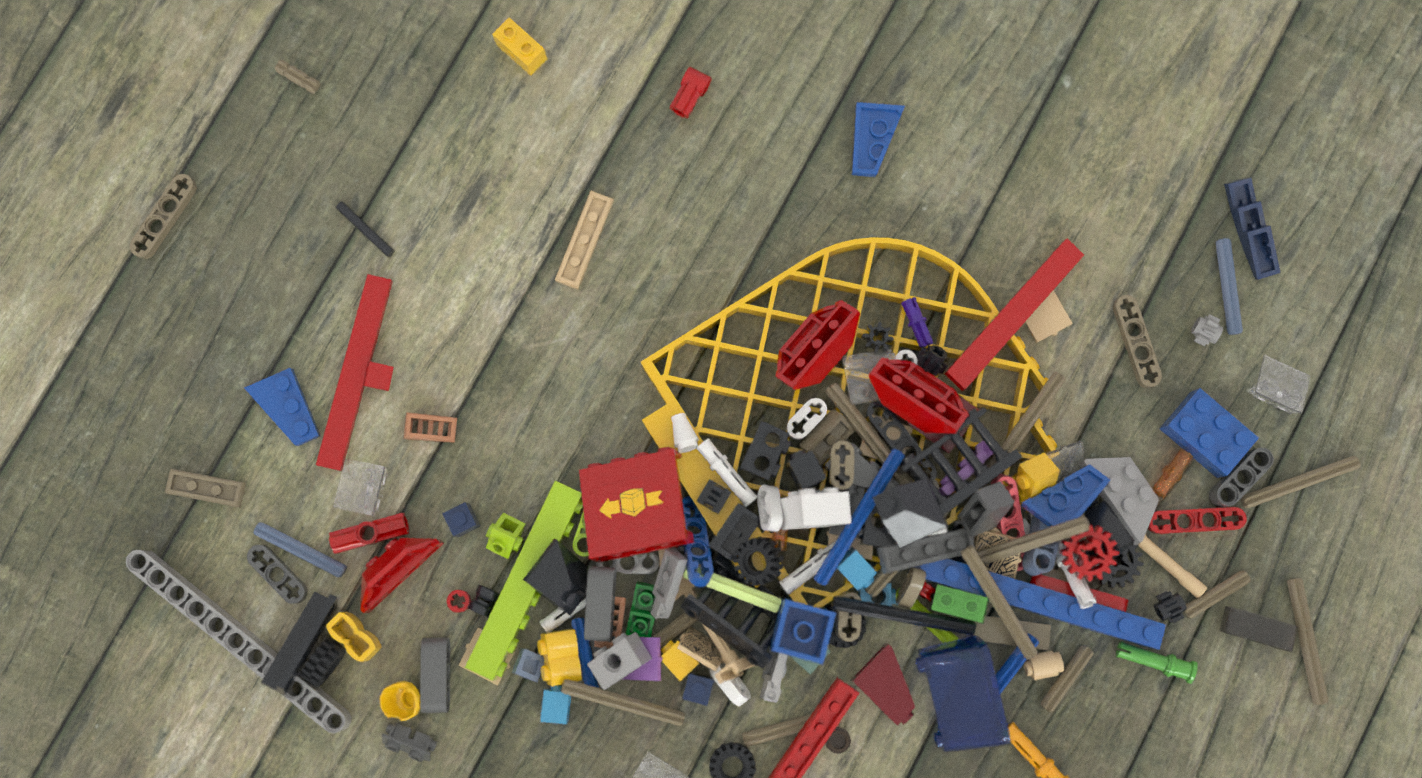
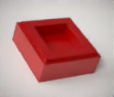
M371 361L367 362L363 386L389 391L394 367Z

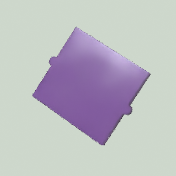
M639 637L652 659L624 677L623 680L661 681V661L663 658L660 656V637Z

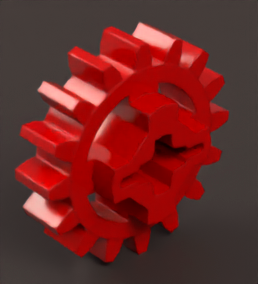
M1089 524L1090 529L1088 531L1071 536L1068 541L1062 540L1061 543L1066 546V549L1059 550V553L1066 556L1061 562L1063 565H1070L1067 569L1070 574L1076 572L1075 577L1081 580L1085 575L1086 580L1092 581L1093 575L1098 579H1102L1101 572L1111 573L1108 566L1110 564H1117L1112 559V556L1119 555V552L1112 549L1117 542L1113 539L1108 540L1111 536L1110 532L1105 531L1102 533L1103 528L1098 525L1093 530L1092 525ZM1086 537L1085 540L1078 542L1081 538ZM1102 542L1105 547V553H1103L1101 549ZM1080 549L1092 550L1097 556L1086 555ZM1073 551L1077 555V564L1073 559ZM1100 563L1098 566L1092 568L1093 565Z

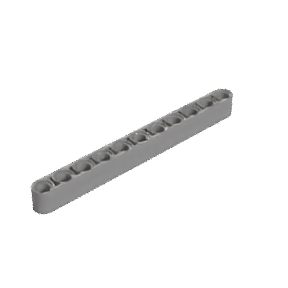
M134 550L128 554L126 566L133 574L262 679L264 678L276 658L277 652L155 553L145 550ZM143 555L146 559V563L141 568L138 564L139 558ZM163 571L165 580L160 584L157 577L159 572ZM179 587H182L185 592L181 600L177 597ZM199 602L204 606V611L201 615H198L196 612V606ZM218 618H221L224 623L221 631H218L215 627V622ZM238 633L243 637V643L240 647L236 646L234 642ZM257 649L263 654V659L260 663H257L254 659V653ZM299 671L284 697L329 733H337L347 729L351 723L350 712L320 687H316L304 679ZM296 681L302 685L300 695L295 694L293 691V685ZM315 697L319 698L322 702L320 711L313 708L312 702ZM335 713L339 714L342 718L340 727H336L332 723V717Z

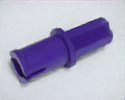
M916 297L903 301L901 305L909 321L908 327L912 328L918 345L923 348L931 345L933 340L925 323L927 319L923 317Z

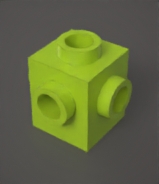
M503 513L495 524L492 523L486 533V537L489 538L486 549L509 559L514 551L518 552L523 545L524 538L521 536L526 524Z

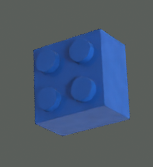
M782 598L769 649L823 664L836 613Z

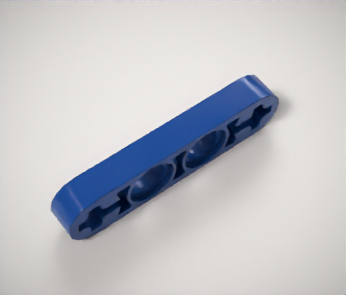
M687 496L682 499L686 529L689 526H696L700 529L699 534H693L694 543L683 545L685 558L687 559V574L689 581L693 585L703 587L709 584L713 575L706 522L692 498ZM687 506L694 510L693 517H690V509ZM698 547L703 550L704 554L696 556L690 549ZM699 564H701L700 568L701 573L704 574L703 577L697 572Z

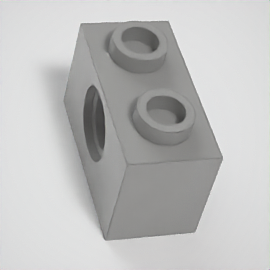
M636 632L629 636H626L625 633L612 640L614 646L609 649L606 646L593 654L595 659L587 664L603 690L616 684L652 659ZM616 654L620 657L621 664L617 661Z

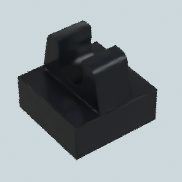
M709 479L696 502L719 514L731 492Z

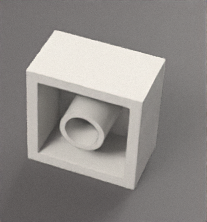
M825 488L815 491V489H803L798 492H789L787 498L780 499L783 514L782 530L822 528L851 523L849 493L838 492V488Z

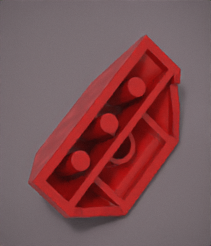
M839 300L834 305L812 312L779 350L775 376L794 390L821 383L852 347L860 317L859 310Z
M882 357L868 375L882 405L924 433L956 434L969 415L967 410L964 409L963 403L955 389L929 372H924V369L914 362L889 360Z
M395 538L390 541L384 548L386 550L385 553L380 557H373L365 565L367 569L362 573L360 610L363 613H370L434 554L444 542L440 539L400 538L399 540Z

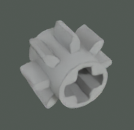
M1211 314L1205 316V318L1199 316L1191 329V333L1196 336L1194 342L1203 346L1209 344V342L1215 344L1223 332V327L1218 324L1220 319Z

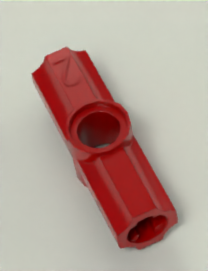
M403 512L330 532V546L333 553L338 554L410 534L408 520ZM371 526L374 529V537L367 540L364 532Z

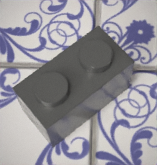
M1000 481L976 490L957 518L972 538L994 529L1015 502Z

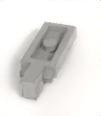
M667 548L665 550L652 593L655 595V601L651 614L655 619L669 618L679 591L683 572L686 569L687 559L675 548Z
M769 649L768 653L773 658L764 667L762 674L764 682L759 698L777 703L782 692L780 689L781 680L787 671L786 661L788 655Z

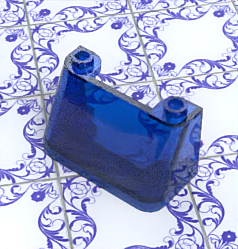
M975 635L918 649L919 657L916 658V665L919 673L924 672L928 680L938 722L937 732L933 733L937 748H941L943 752L1010 744V733L987 643Z

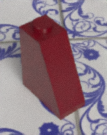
M885 643L855 674L851 681L894 724L898 726L902 723L904 725L914 715L912 710L915 708L893 648Z

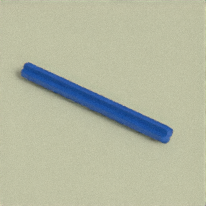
M893 449L851 516V523L846 524L814 577L816 582L824 586L827 585L874 508L875 502L872 497L883 493L904 459L905 455L901 451Z

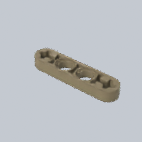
M179 174L172 179L130 242V250L135 256L141 259H148L155 254L196 193L197 184L190 176ZM184 183L187 184L189 187L187 190L182 189L180 187V184ZM175 192L177 195L181 196V200L174 196L173 193ZM170 200H174L176 202L175 210L166 212L164 209L165 204ZM161 221L163 224L162 229L157 233H153L151 231L152 223ZM146 233L155 239L152 241L145 236ZM141 243L145 244L147 250H141L138 246Z
M1123 295L1114 302L1113 312L1138 384L1146 389L1152 388L1161 382L1162 373L1138 302L1133 296ZM1123 301L1125 304H1130L1131 308L1128 309V314L1125 309L1121 310L1120 305L1123 304ZM1128 315L1129 317H1131L1132 315L1135 316V318H1131L1124 322V319L1128 317ZM1133 323L1139 327L1140 332L1138 336L1133 337L1128 334L1127 326ZM1137 347L1146 349L1147 358L1145 360H1140L1136 357L1135 349ZM1150 361L1151 365L1140 369L1139 365H1144ZM1147 371L1149 374H1154V378L1151 380V382L1150 380L1144 379V375L1147 374Z

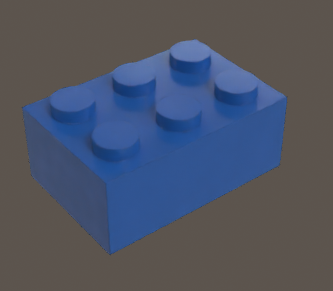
M1201 388L1190 392L1159 428L1216 478L1228 476L1259 439V437Z

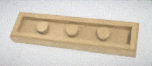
M590 191L556 275V282L579 290L614 199Z

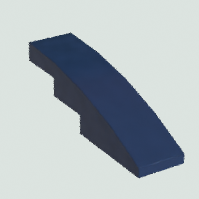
M1246 177L1224 184L1235 227L1255 279L1259 280L1281 273L1271 226L1265 223L1261 201H1256L1252 178Z

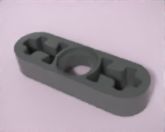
M255 545L249 549L247 553L248 563L287 603L298 604L306 599L308 594L306 585L268 546ZM264 551L263 558L267 562H272L273 560L275 562L268 566L263 561L256 562L255 559L258 557L256 552ZM275 567H280L284 571L282 580L278 582L274 581L271 577V572ZM288 583L293 588L299 587L298 594L300 596L290 597L292 591L287 586H283L282 589L280 586Z

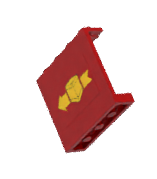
M662 447L656 453L641 452L635 454L634 458H614L610 461L611 463L603 465L601 463L589 464L588 468L579 470L589 559L601 563L694 543L693 533L686 529L677 466V459L682 458L681 453L674 448Z

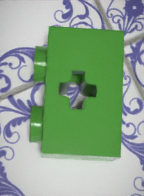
M937 585L931 610L984 624L989 598Z

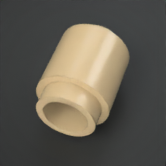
M1052 650L1037 653V655L1027 659L1023 664L1026 675L1031 676L1032 680L1058 676V673L1064 672L1061 654Z

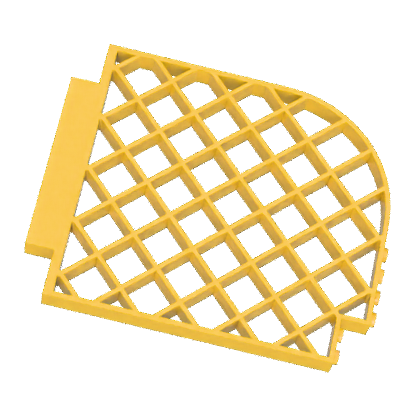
M870 237L840 242L808 256L641 361V366L666 403V405L642 419V422L659 449L670 447L678 451V448L674 447L671 417L685 412L667 384L705 391L697 426L694 428L688 417L687 419L699 439L697 441L698 446L703 443L700 435L738 443L733 469L736 472L743 444L751 445L753 438L745 437L752 402L790 410L789 422L795 415V411L798 412L803 404L797 403L800 389L794 390L792 402L754 394L761 360L777 363L778 361L777 354L763 352L770 319L801 325L807 319L805 316L773 310L777 287L787 280L816 285L811 313L817 311L822 287L857 294L856 309L859 310L860 316L865 296L899 303L900 309L894 336L889 335L894 340L891 343L886 342V344L892 345L889 360H894L898 354L899 347L917 351L922 349L916 340L901 337L906 315L901 303L915 297L910 296L917 256L933 262L950 273L945 303L916 297L919 308L942 313L936 345L946 351L947 357L957 359L964 352L944 347L950 315L985 322V328L999 311L981 286L963 268L937 251L920 244L893 238ZM868 249L861 285L824 277L828 257L852 250ZM874 249H890L911 254L903 294L867 286ZM822 260L819 276L802 272ZM957 279L972 293L984 311L952 305ZM771 291L768 308L750 305ZM737 312L765 317L759 350L722 343L726 319ZM720 323L716 341L698 337ZM858 326L853 345L846 352L843 369L834 367L828 373V375L841 377L839 386L844 392L847 379L872 384L868 377L869 374L849 370L856 337L861 338L862 334H869L867 330L858 328ZM874 335L873 337L874 341H881L882 339L881 335L877 337ZM1015 335L1011 337L1007 345L1019 363L993 358L987 365L1019 373L1013 406L979 399L984 369L973 380L970 396L959 394L976 407H984L988 410L1011 414L1007 437L1029 407L1022 408L1027 377L1029 376L1039 392L1048 381V378H1043L1038 369L1040 367L1037 361L1032 356L1029 357L1024 350L1026 346L1023 340ZM686 344L714 350L707 383L670 376L676 350ZM719 351L757 359L749 393L712 385ZM667 357L664 374L660 375L654 364ZM710 393L747 401L740 435L703 428ZM835 405V409H834V410H836V411H838V412L840 413L841 411H840V410L837 408V406ZM809 406L811 408L810 415H821L820 408ZM882 409L878 411V416L882 417L884 412ZM1038 418L1030 431L1046 455L1052 458L1058 454L1056 450L1057 444L1050 435L1047 436L1041 428L1043 423ZM970 425L962 438L971 450H975V446L979 443L970 441L973 428ZM913 429L911 436L917 438L916 443L923 451L924 442L929 439ZM765 441L766 445L771 448L777 447L779 445L776 443ZM789 446L787 454L792 455L802 449ZM697 449L681 453L682 458L677 459L679 481L692 498L714 536H716L737 504L744 505L718 473L709 468L711 465ZM960 451L956 465V472L961 469L958 466V464L965 458ZM1019 452L1022 455V458L1019 459L1020 461H1027L1036 456ZM780 454L779 464L781 466L774 482V486L778 489L786 455ZM830 457L828 458V460H827V461L823 464V466H822V470H823V472H824L826 478H827L828 471H827L825 468H823V467H824L825 464L830 460ZM869 457L868 462L870 460L874 462L876 461V459ZM1010 467L1000 474L1009 476ZM1017 472L1010 477L1016 480ZM709 479L731 492L719 514L696 502ZM826 479L819 483L818 490L825 488ZM935 479L938 482L939 487H941L942 485L939 483L941 480ZM1002 481L1004 487L1008 486V483ZM745 482L751 490L757 492L762 486ZM779 489L780 497L787 498L789 491ZM955 490L951 493L950 497L956 493ZM956 506L947 514L945 520L948 525L958 519L957 516L964 507L956 511ZM874 514L872 516L881 519L879 514ZM758 526L748 539L767 537L771 540L805 547L802 565L810 559L812 549L819 550L820 548L825 549L827 545L813 543L816 528H809L807 541L769 533L770 531L766 530L762 533ZM754 552L752 563L757 570L763 571L766 567L765 557L761 552ZM872 556V560L865 559L866 561L876 563L872 566L876 572L881 569L879 557ZM784 567L779 570L781 574L777 578L780 581L789 575ZM844 576L843 585L832 593L804 587V584L791 592L789 597L794 602L808 605L801 592L824 596V598L812 605L813 607L821 608L831 602L834 596H839L854 586Z

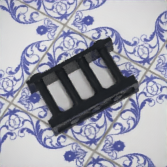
M984 407L978 412L975 408L968 412L969 415L956 434H946L918 456L912 453L901 462L904 465L899 470L901 475L910 469L918 481L923 479L929 480L943 515L1022 458L1017 449L1011 453L1007 449L1004 451L979 419L987 412ZM970 425H972L996 456L994 459L997 463L990 468L981 463L959 434ZM949 440L955 444L975 471L974 475L977 478L970 483L966 479L962 480L939 449ZM931 455L955 486L953 489L956 493L950 498L940 493L918 464L927 456Z
M720 553L713 561V573L776 596L763 585L756 588L751 583H745L744 578H739V572L735 571L734 564ZM704 586L696 598L689 593L680 606L689 617L700 621L745 655L751 664L763 669L770 662L773 656L767 650L771 644L779 611L775 613L753 604L751 611L738 629H736L725 619L739 601L738 598L729 596L716 614L704 605L714 589ZM765 613L773 619L774 623L757 645L746 634L760 614Z

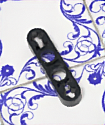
M875 401L868 406L866 411L868 422L891 451L897 449L902 452L904 448L911 447L915 450L916 456L923 452L895 414L883 406L881 401ZM873 408H875L877 411L880 409L884 411L882 414V418L885 420V422L888 420V418L892 420L891 422H888L883 427V429L880 428V425H882L883 423L880 417L874 418L872 416L874 412ZM890 427L897 428L900 431V438L897 440L889 439L886 435L887 429ZM926 457L919 465L924 471L928 469L931 472L928 477L933 482L936 479L937 470L929 458ZM909 469L907 472H908L909 475L912 477V479L914 480V482H915V481H918L917 478L914 476V474H913V473L911 472V470Z

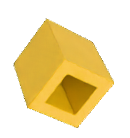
M670 640L660 650L663 653L661 656L663 658L662 662L681 681L699 662L677 649L680 643L679 640L675 644Z

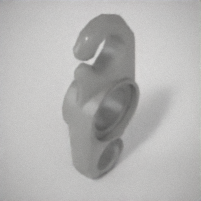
M654 552L649 554V557L653 560V565L650 568L643 565V560L647 557V553L632 556L635 559V566L631 570H625L621 567L620 562L622 558L612 560L613 564L611 568H616V572L624 574H652L659 567V558ZM596 562V566L604 567L602 562Z

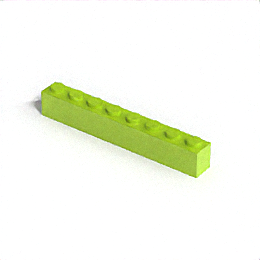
M557 481L554 482L465 668L492 681L496 680L497 676L502 678L508 666V663L505 662L508 653L513 654L519 643L516 637L520 629L525 630L530 620V616L527 614L531 606L536 607L541 597V594L523 579L554 538L562 543L565 536L569 538L575 526L572 520L576 513L580 515L583 510L581 492Z

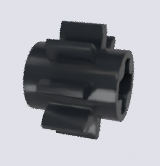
M881 322L874 328L869 324L867 326L869 334L864 333L861 336L862 339L867 340L864 349L870 347L874 350L875 355L881 348L887 352L889 348L886 342L891 343L894 340L888 334L891 327L885 329L881 326ZM874 335H875L876 337L879 336V335H881V336H882L881 341H880V340L874 341V340H873Z
M937 345L928 346L927 349L922 347L916 356L919 359L917 362L918 366L923 368L924 372H929L933 376H937L938 373L943 374L949 366L946 363L948 360L946 351Z
M1165 591L1156 596L1159 602L1154 604V609L1162 621L1168 620L1169 623H1176L1184 618L1181 612L1187 610L1183 598L1178 593L1172 595L1171 591Z

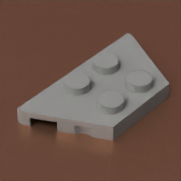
M1131 457L1085 459L1078 463L1081 468L1090 464L1110 479L1109 484L1099 495L1108 503L1135 540L1133 545L1141 543L1159 498Z

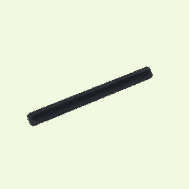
M834 596L832 599L831 608L837 611L967 635H974L976 632V623L973 621Z

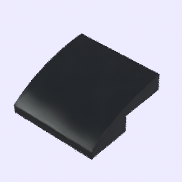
M1106 501L1099 503L1084 513L1093 530L1098 525L1103 528L1102 533L1105 531L1111 533L1108 540L1113 539L1117 542L1112 549L1118 551L1119 555L1135 541ZM1102 542L1101 549L1102 552L1105 553V547ZM1092 550L1084 552L1086 555L1097 556ZM1100 563L1093 565L1092 568L1098 566Z

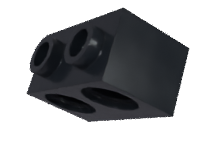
M761 421L740 470L767 482L770 477L775 478L781 464L777 463L780 454L786 455L792 442L787 440L790 433ZM768 435H775L779 439V445L771 448L766 445L765 438ZM757 458L767 459L769 468L765 471L758 470L754 464Z

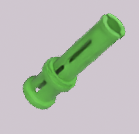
M1122 641L1117 646V648L1127 651L1126 653L1116 650L1117 658H1123L1161 670L1165 676H1176L1185 679L1186 683L1189 684L1196 677L1198 669L1196 661L1187 662L1180 660L1174 654L1163 656Z

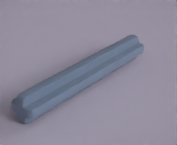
M1225 238L1216 241V250L1227 333L1229 335H1237L1243 332L1231 240Z
M259 522L253 531L254 535L336 577H342L346 571L347 566L264 523Z

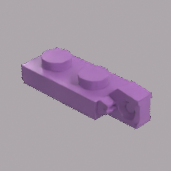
M984 441L975 446V455L983 464L993 454ZM965 458L958 464L961 469L957 473L963 481L975 472ZM945 476L939 482L942 485L939 491L943 496H949L954 491L953 488L955 486Z

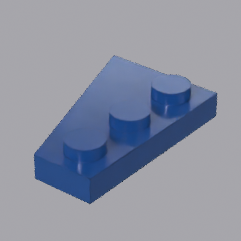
M856 103L852 159L853 176L876 177L905 106Z
M288 368L244 388L295 446H300L321 436L292 368Z
M1089 464L1064 478L1063 481L1053 487H1048L1037 496L1027 499L1021 506L1045 525L1051 527L1081 517L1109 484L1110 479Z

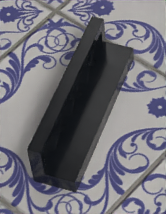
M317 592L313 593L261 681L262 685L284 696L287 694L338 606L337 597L330 594L327 598Z

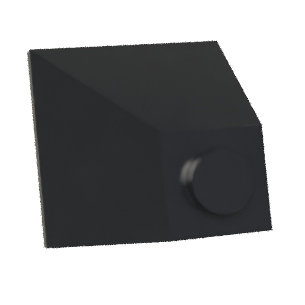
M928 479L899 485L872 497L882 522L900 548L948 527Z
M554 538L523 580L552 605L571 616L586 595L587 566Z

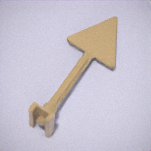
M666 549L658 550L660 566ZM683 576L675 601L682 595L687 597L689 593L695 598L698 596L694 590L695 585ZM703 624L721 653V659L726 665L714 675L719 684L738 678L744 674L743 670L755 666L747 660V657L740 659L735 650H732L725 640Z

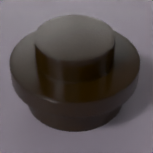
M836 727L825 744L831 752L841 754L850 747L851 738L845 729Z

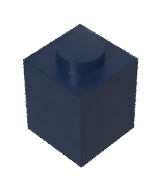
M467 502L442 513L454 537H460L481 526L471 505Z
M690 672L682 699L707 706L714 679Z

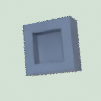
M521 648L512 673L533 682H538L541 666H544L543 656Z

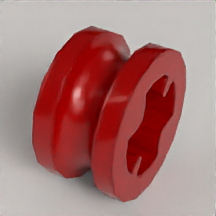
M924 582L919 596L930 602L932 600L931 595L935 594L936 589Z
M454 590L447 597V606L453 612H465L468 609L471 597L464 590ZM457 594L459 597H465V602H462L464 604L462 608L459 605H453L452 601L456 600L454 596Z

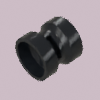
M478 584L475 591L476 596L470 601L467 608L489 618L500 593Z

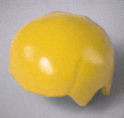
M398 681L384 688L380 695V707L387 718H398L400 721L409 720L416 716L421 709L420 690L408 681Z

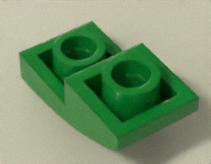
M636 582L626 635L636 632L639 637L652 636L655 617L651 614L655 601V595L652 593L653 584Z

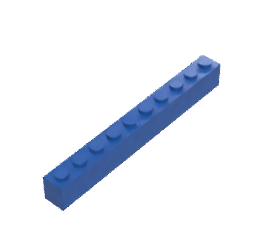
M944 559L915 566L926 571L925 581L987 597L967 564ZM989 571L1006 601L1012 607L1147 648L1160 650L1166 624L1096 603L1091 607L1081 609L1076 597Z

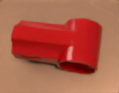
M690 66L682 78L681 87L670 105V110L682 118H688L700 96L703 97L708 90L712 77Z

